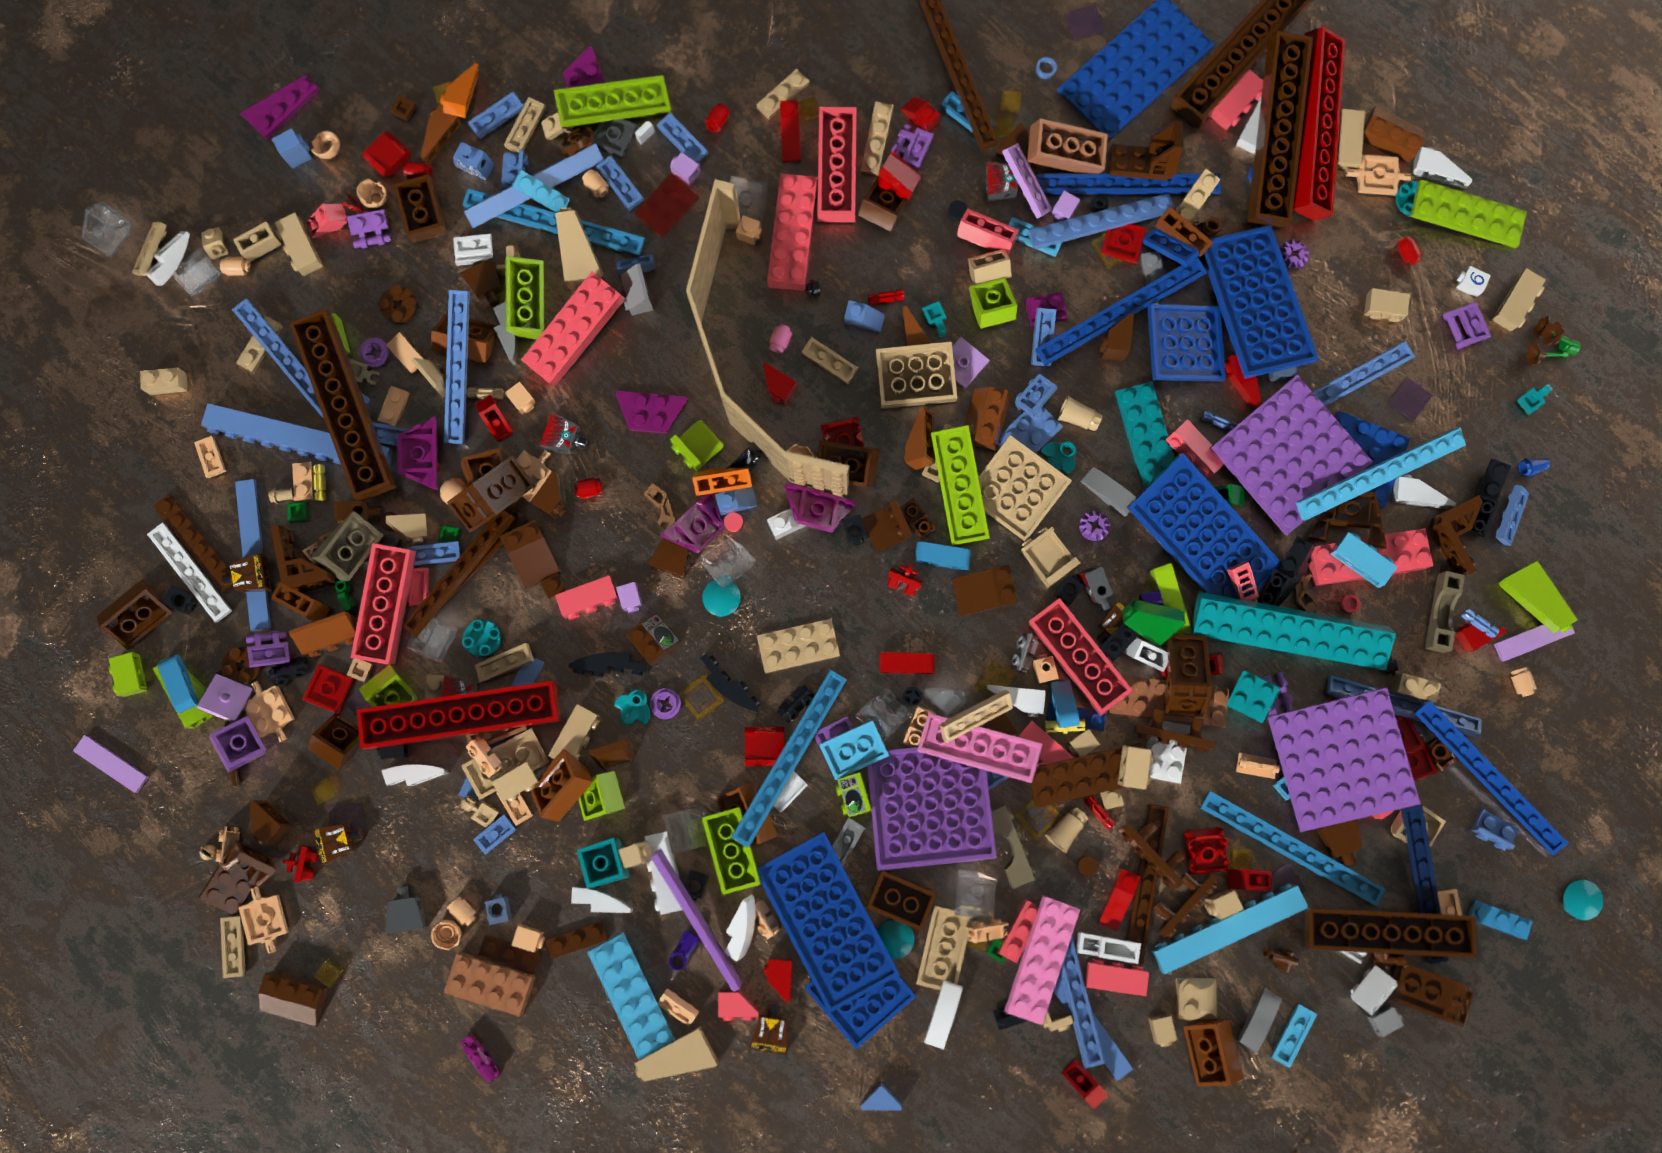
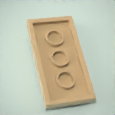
M832 618L757 635L765 674L840 657Z
M530 728L486 753L488 756L495 753L502 762L501 766L503 767L490 778L480 770L479 764L475 759L462 764L461 767L480 800L496 791L491 783V778L525 758L533 771L548 764L550 761L533 729Z
M934 905L916 981L917 985L941 990L944 980L954 984L958 983L969 930L965 926L971 925L972 914Z

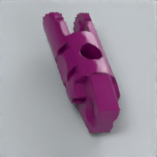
M472 1034L460 1042L467 1057L486 1082L491 1083L500 1076V1071L497 1069L492 1058Z

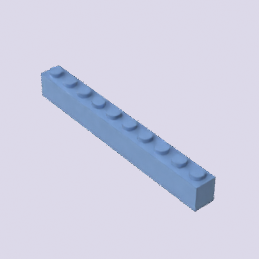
M207 403L201 425L207 428L209 433L218 435L219 432H222L229 438L236 439L238 436L242 437L243 441L249 443L259 441L261 445L272 448L275 445L279 446L280 450L290 452L292 449L296 450L299 455L308 457L309 454L316 455V459L326 461L327 458L333 459L334 463L341 465L328 432ZM381 446L390 467L394 451L389 447Z

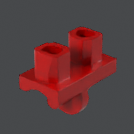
M910 562L908 567L901 564L899 570L891 568L888 574L887 586L897 590L900 581L906 583L907 586L904 593L913 597L917 590L920 589L923 580L916 578L919 571L912 569L914 563Z
M301 845L298 861L295 860L296 853L290 852L289 859H283L282 863L288 864L286 872L292 873L293 867L296 866L294 882L300 883V880H312L314 869L303 868L304 861L316 862L317 851Z

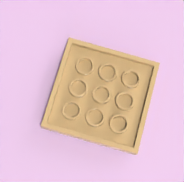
M1011 435L979 476L985 512L1025 542L1072 481Z

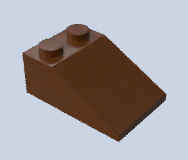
M877 177L864 197L858 215L891 232L908 199L897 196L893 189L885 190L881 188Z
M819 441L817 459L849 466L850 485L862 487L875 486L880 453L879 448Z
M536 520L499 536L525 588L560 573V569Z
M1010 565L990 568L951 579L959 616L1013 606L1018 603Z

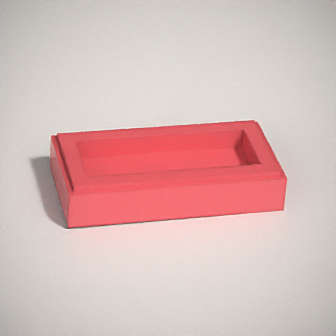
M413 568L408 594V606H419L428 596L430 568Z

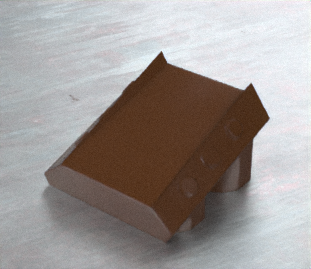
M628 739L589 751V755L604 771H607V768L628 761L632 763L635 756L631 741Z

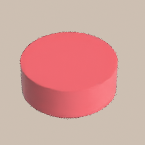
M732 512L726 515L724 525L728 531L737 532L743 527V519L740 514Z
M1354 594L1343 596L1339 602L1340 609L1347 614L1357 612L1361 605L1359 598Z

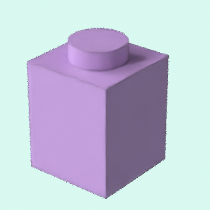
M682 152L678 157L675 156L670 164L672 174L689 186L701 172L699 164Z
M1064 191L1053 208L1051 216L1057 222L1071 219L1079 205L1080 199Z
M635 582L616 587L621 607L624 611H628V613L636 612L639 610V607L643 606L639 589Z

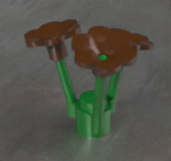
M1546 316L1541 318L1538 325L1535 326L1533 330L1534 337L1539 338L1541 336L1546 345L1559 343L1561 352L1542 351L1539 343H1534L1528 346L1526 359L1529 361L1530 366L1540 364L1541 358L1549 356L1567 358L1569 354L1576 355L1580 351L1581 343L1564 336L1565 332L1562 329V324L1559 322L1552 324L1550 322L1551 318Z

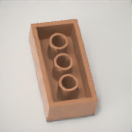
M1040 118L1030 126L1027 162L1080 174H1099L1105 170L1108 134Z
M460 952L455 956L444 993L521 1016L525 1012L536 975Z

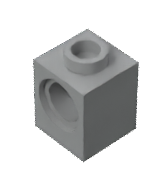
M1389 1005L1377 1010L1373 1016L1371 1014L1367 1016L1376 1034L1382 1037L1404 1026L1401 1021L1403 1017L1399 1010Z

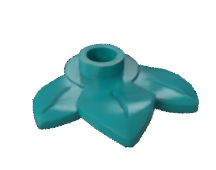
M1064 441L1061 444L1050 442L1041 449V452L1049 457L1047 462L1058 471L1062 469L1068 475L1074 470L1076 466L1074 456L1077 450L1072 442ZM1068 448L1070 450V453L1065 454L1063 452V449Z
M636 689L630 692V694H622L616 699L614 706L622 709L620 718L624 725L630 724L636 719L645 725L650 719L651 710L646 704L647 695L644 691ZM635 696L640 698L639 703L634 701Z

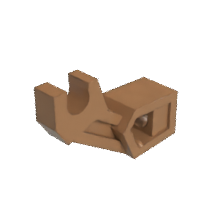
M652 483L644 495L657 508H661L662 513L659 517L658 525L661 526L664 522H668L669 526L665 529L667 530L676 522V519L674 518L667 493ZM659 493L663 496L662 503L654 500Z
M1310 573L1308 576H1302L1294 588L1295 605L1301 611L1314 613L1321 606L1312 593L1306 591V585L1312 577ZM1303 596H1305L1306 599H1308L1310 602L1306 606L1302 603L1301 600Z

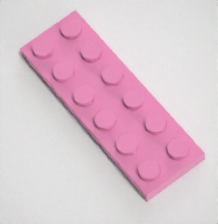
M928 713L917 749L918 752L1022 781L1033 782L1043 746L1041 743L979 726L946 743L943 740L939 724L949 718Z
M1045 896L1041 899L1038 913L1004 1010L1006 1013L1041 1025L1043 1024L1080 912L1078 908Z

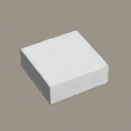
M646 121L635 132L637 141L641 145L655 133L654 127L649 121Z

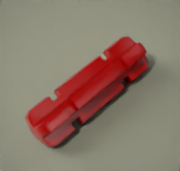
M904 290L880 292L878 295L875 293L869 294V305H875L877 302L880 304L894 302L896 299L897 301L904 300Z
M1090 795L1085 799V804L1092 808L1091 811L1101 822L1103 821L1106 829L1110 830L1116 825V822L1109 817V814L1101 804L1097 803L1094 796Z

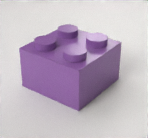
M248 716L210 734L209 739L228 773L264 755L266 752V748Z

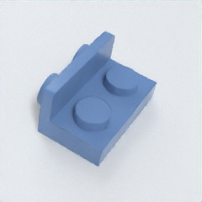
M519 150V153H503L502 190L513 184L520 170L526 172V167H529V156H526L524 150Z
M1038 374L1036 378L1030 380L1028 387L1017 395L1015 401L1017 409L1020 411L1023 409L1034 417L1058 389L1057 385L1041 374Z
M1484 809L1480 810L1471 828V831L1477 833L1476 837L1484 841L1490 840L1494 842V846L1503 851L1514 849L1515 845L1512 843L1519 830L1518 827Z

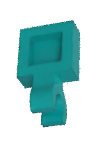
M938 301L923 307L922 312L929 327L935 325L939 338L945 336L947 330L942 321H945L947 317L940 302Z
M1549 384L1543 386L1538 391L1533 387L1516 401L1529 415L1546 402L1542 397L1553 389Z

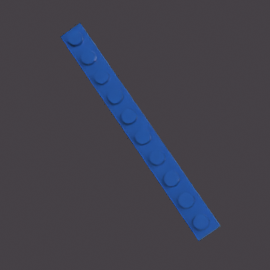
M1213 173L1215 176L1221 179L1220 173ZM1110 174L1034 175L1044 194H1062L1064 191L1070 194H1187L1200 174H1176L1167 181L1110 176ZM1221 180L1211 194H1220Z
M1197 257L1187 267L1179 266L1036 348L1035 352L1044 366H1047L1108 331L1129 314L1136 315L1148 308L1150 304L1157 303L1204 276L1207 271Z
M1429 699L1414 711V714L1552 855H1555L1568 844L1554 827Z

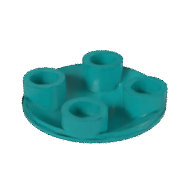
M1418 181L1405 182L1397 190L1396 204L1400 211L1407 216L1411 215Z
M720 578L711 581L705 587L702 600L708 612L722 617L732 614L738 608L741 602V595L735 583L728 579Z
M477 619L465 629L462 644L471 655L480 658L488 657L499 648L501 632L493 622Z
M1577 880L1567 884L1563 895V907L1574 918L1589 920L1596 917L1602 910L1603 896L1600 889L1594 883L1587 880Z
M889 919L883 922L877 929L892 959L903 958L912 950L914 933L910 926L894 919Z

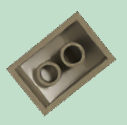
M352 511L325 539L311 558L339 580L350 581L371 553L372 543L377 544L383 537V534L356 512Z

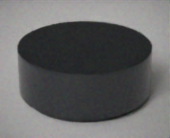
M960 200L952 202L949 206V216L954 220H961L967 210V205Z

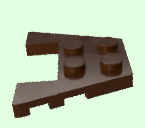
M1365 492L1323 512L1315 522L1313 530L1308 534V541L1326 542L1329 525L1370 529L1368 544L1375 548L1386 549L1387 547L1375 492Z

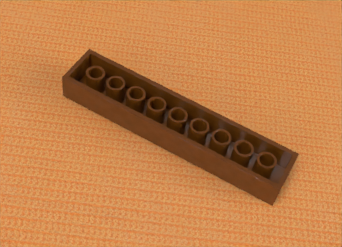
M1261 0L1174 96L1170 107L1199 129L1211 116L1217 105L1249 70H1252L1267 54L1268 38L1276 31L1286 32L1314 0Z
M1276 31L1268 38L1247 222L1284 227L1292 222L1313 37Z
M322 309L289 322L353 498L358 501H364L397 488L333 315L326 309Z

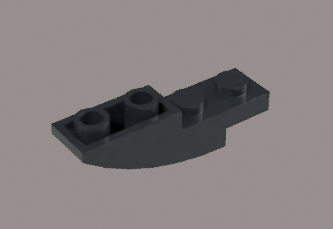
M1495 459L1490 460L1484 477L1480 478L1474 497L1480 496L1482 505L1472 529L1467 532L1485 537L1499 503L1497 499L1511 465Z
M1300 536L1296 537L1279 570L1275 569L1258 599V603L1280 606L1286 600L1309 567L1310 563L1307 561L1316 547L1315 544Z
M619 652L589 655L577 659L568 665V668L573 669V673L584 675L585 671L592 672V676L602 678L604 674L609 675L610 667L613 668L612 671L624 673V670L632 671L631 674L643 676V673L649 672L648 664L631 662V654Z
M704 654L700 658L711 672L706 679L718 692L740 707L757 713L761 711L759 709L760 702L755 696L750 697L746 691L749 688L743 681L738 682L735 679L729 683L728 681L731 678L725 670L721 672L717 668L719 663L713 655L709 657L707 654Z

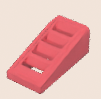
M1241 562L1226 569L1238 599L1252 601L1259 597L1249 562ZM1243 571L1244 574L1238 576V573ZM1246 578V581L1240 583L1241 579ZM1249 585V588L1242 590L1243 586ZM1252 592L1251 595L1244 598L1245 593Z

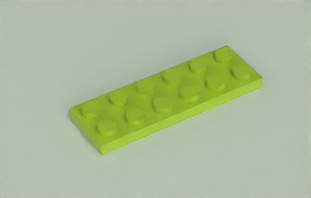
M663 75L554 90L561 128L669 113L671 111Z
M1421 179L1417 184L1410 217L1516 248L1520 244L1527 211Z
M969 425L932 432L931 437L952 546L990 539Z

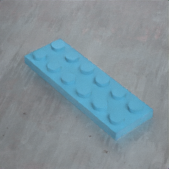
M622 932L587 951L637 1058L641 1060L673 1042L675 1039L624 933Z

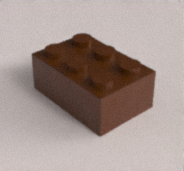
M429 174L393 184L405 233L412 243L448 234L435 183Z
M881 870L866 907L922 931L937 893Z

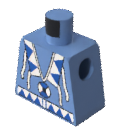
M463 142L460 143L453 157L456 168L486 181L495 166L484 151Z

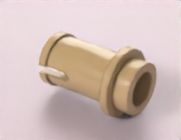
M293 487L281 490L272 489V491H269L270 502L278 503V501L294 500Z

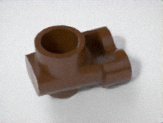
M1211 217L1201 223L1199 221L1191 223L1208 238L1223 231L1221 222L1216 217Z
M1438 737L1425 744L1435 760L1434 765L1439 772L1459 760Z
M1266 946L1263 951V956L1269 958L1270 961L1276 962L1275 967L1282 971L1291 973L1292 967H1297L1299 964V959L1290 950L1283 949L1281 952Z
M1371 954L1374 967L1376 965L1382 970L1388 969L1392 965H1406L1404 955Z

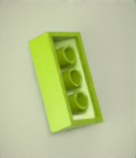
M506 256V331L520 338L538 339L544 332V261Z
M740 807L702 818L722 895L761 884L751 845L747 848L731 838L743 817Z

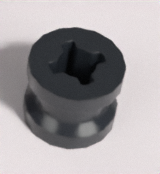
M909 687L903 693V701L909 707L917 706L922 700V693L916 687Z

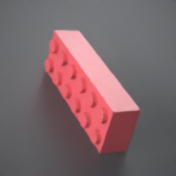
M819 107L818 222H855L856 107Z
M780 173L767 278L768 288L803 292L806 290L818 189L817 177Z
M591 271L521 360L549 384L556 386L626 298Z
M1425 528L1386 534V549L1376 548L1379 554L1391 558L1394 561L1393 564L1398 566L1393 574L1424 570L1433 566ZM1369 537L1362 538L1361 541L1367 545ZM1337 543L1316 546L1307 561L1310 563L1308 569L1312 575V588L1363 580L1365 578L1330 554Z
M372 543L351 658L388 665L395 664L417 551Z
M1060 598L1029 621V626L1100 717L1133 692Z

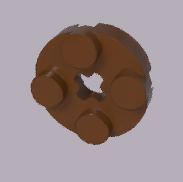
M585 127L586 130L583 131L578 128L566 134L562 138L563 143H558L561 152L571 157L576 155L581 148L593 145L594 134L591 128Z
M399 285L386 290L378 302L381 314L393 324H404L411 321L418 310L416 296L409 289ZM402 301L401 305L403 307L395 309V303Z
M233 647L223 658L221 673L228 679L247 685L258 679L263 666L249 667L247 647ZM245 661L244 665H246V668L240 671L238 664Z

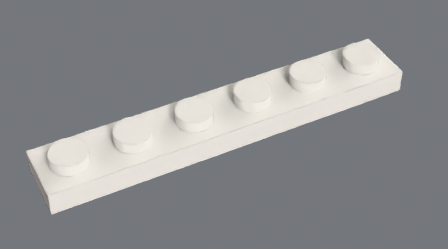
M162 522L147 534L214 622L218 623L233 611L165 523Z

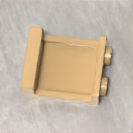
M1053 527L1050 529L1043 528L1037 533L1039 537L1035 540L1028 539L1022 544L1023 548L1020 551L1047 588L1080 564L1079 560L1070 554L1054 533L1055 529Z

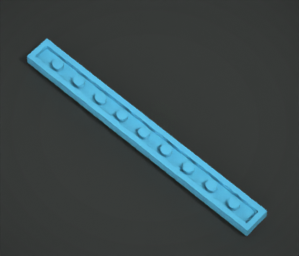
M1456 427L1297 501L1296 505L1301 520H1308L1466 446L1461 428Z

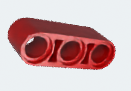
M882 652L879 656V672L935 674L936 654Z

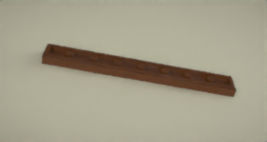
M504 509L486 524L404 623L403 627L416 638L499 539V536L513 522L514 516Z
M1149 803L1146 824L1151 821L1158 829L1147 840V843L1161 857L1169 807ZM1144 858L1139 860L1137 875L1141 877L1133 896L1126 941L1141 944L1139 964H1144L1158 880V873L1150 870L1148 867L1149 863Z

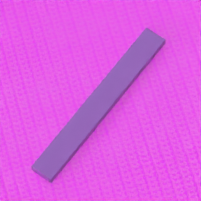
M661 848L656 850L651 856L652 861L732 991L739 990L743 982L724 953L723 948Z

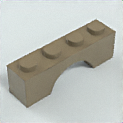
M1444 571L1437 575L1425 649L1441 653L1452 651L1455 631L1452 626L1453 612L1459 597L1462 595L1465 575Z
M1003 805L991 810L993 833L1005 836L1012 846V859L1004 869L1011 888L1014 889L1034 881L1036 871L1033 864L1028 863L1026 857L1029 856L1026 846L1020 843L1019 838L1022 836L1017 826L1014 827L1012 823L1014 816L1011 809Z

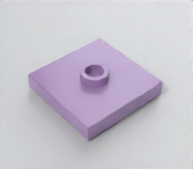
M960 337L952 346L955 379L957 384L966 389L990 360Z
M215 674L198 704V709L234 723L248 701L253 688Z

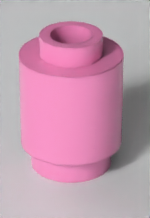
M783 324L775 326L769 340L770 350L782 354L787 349L792 336L790 327Z

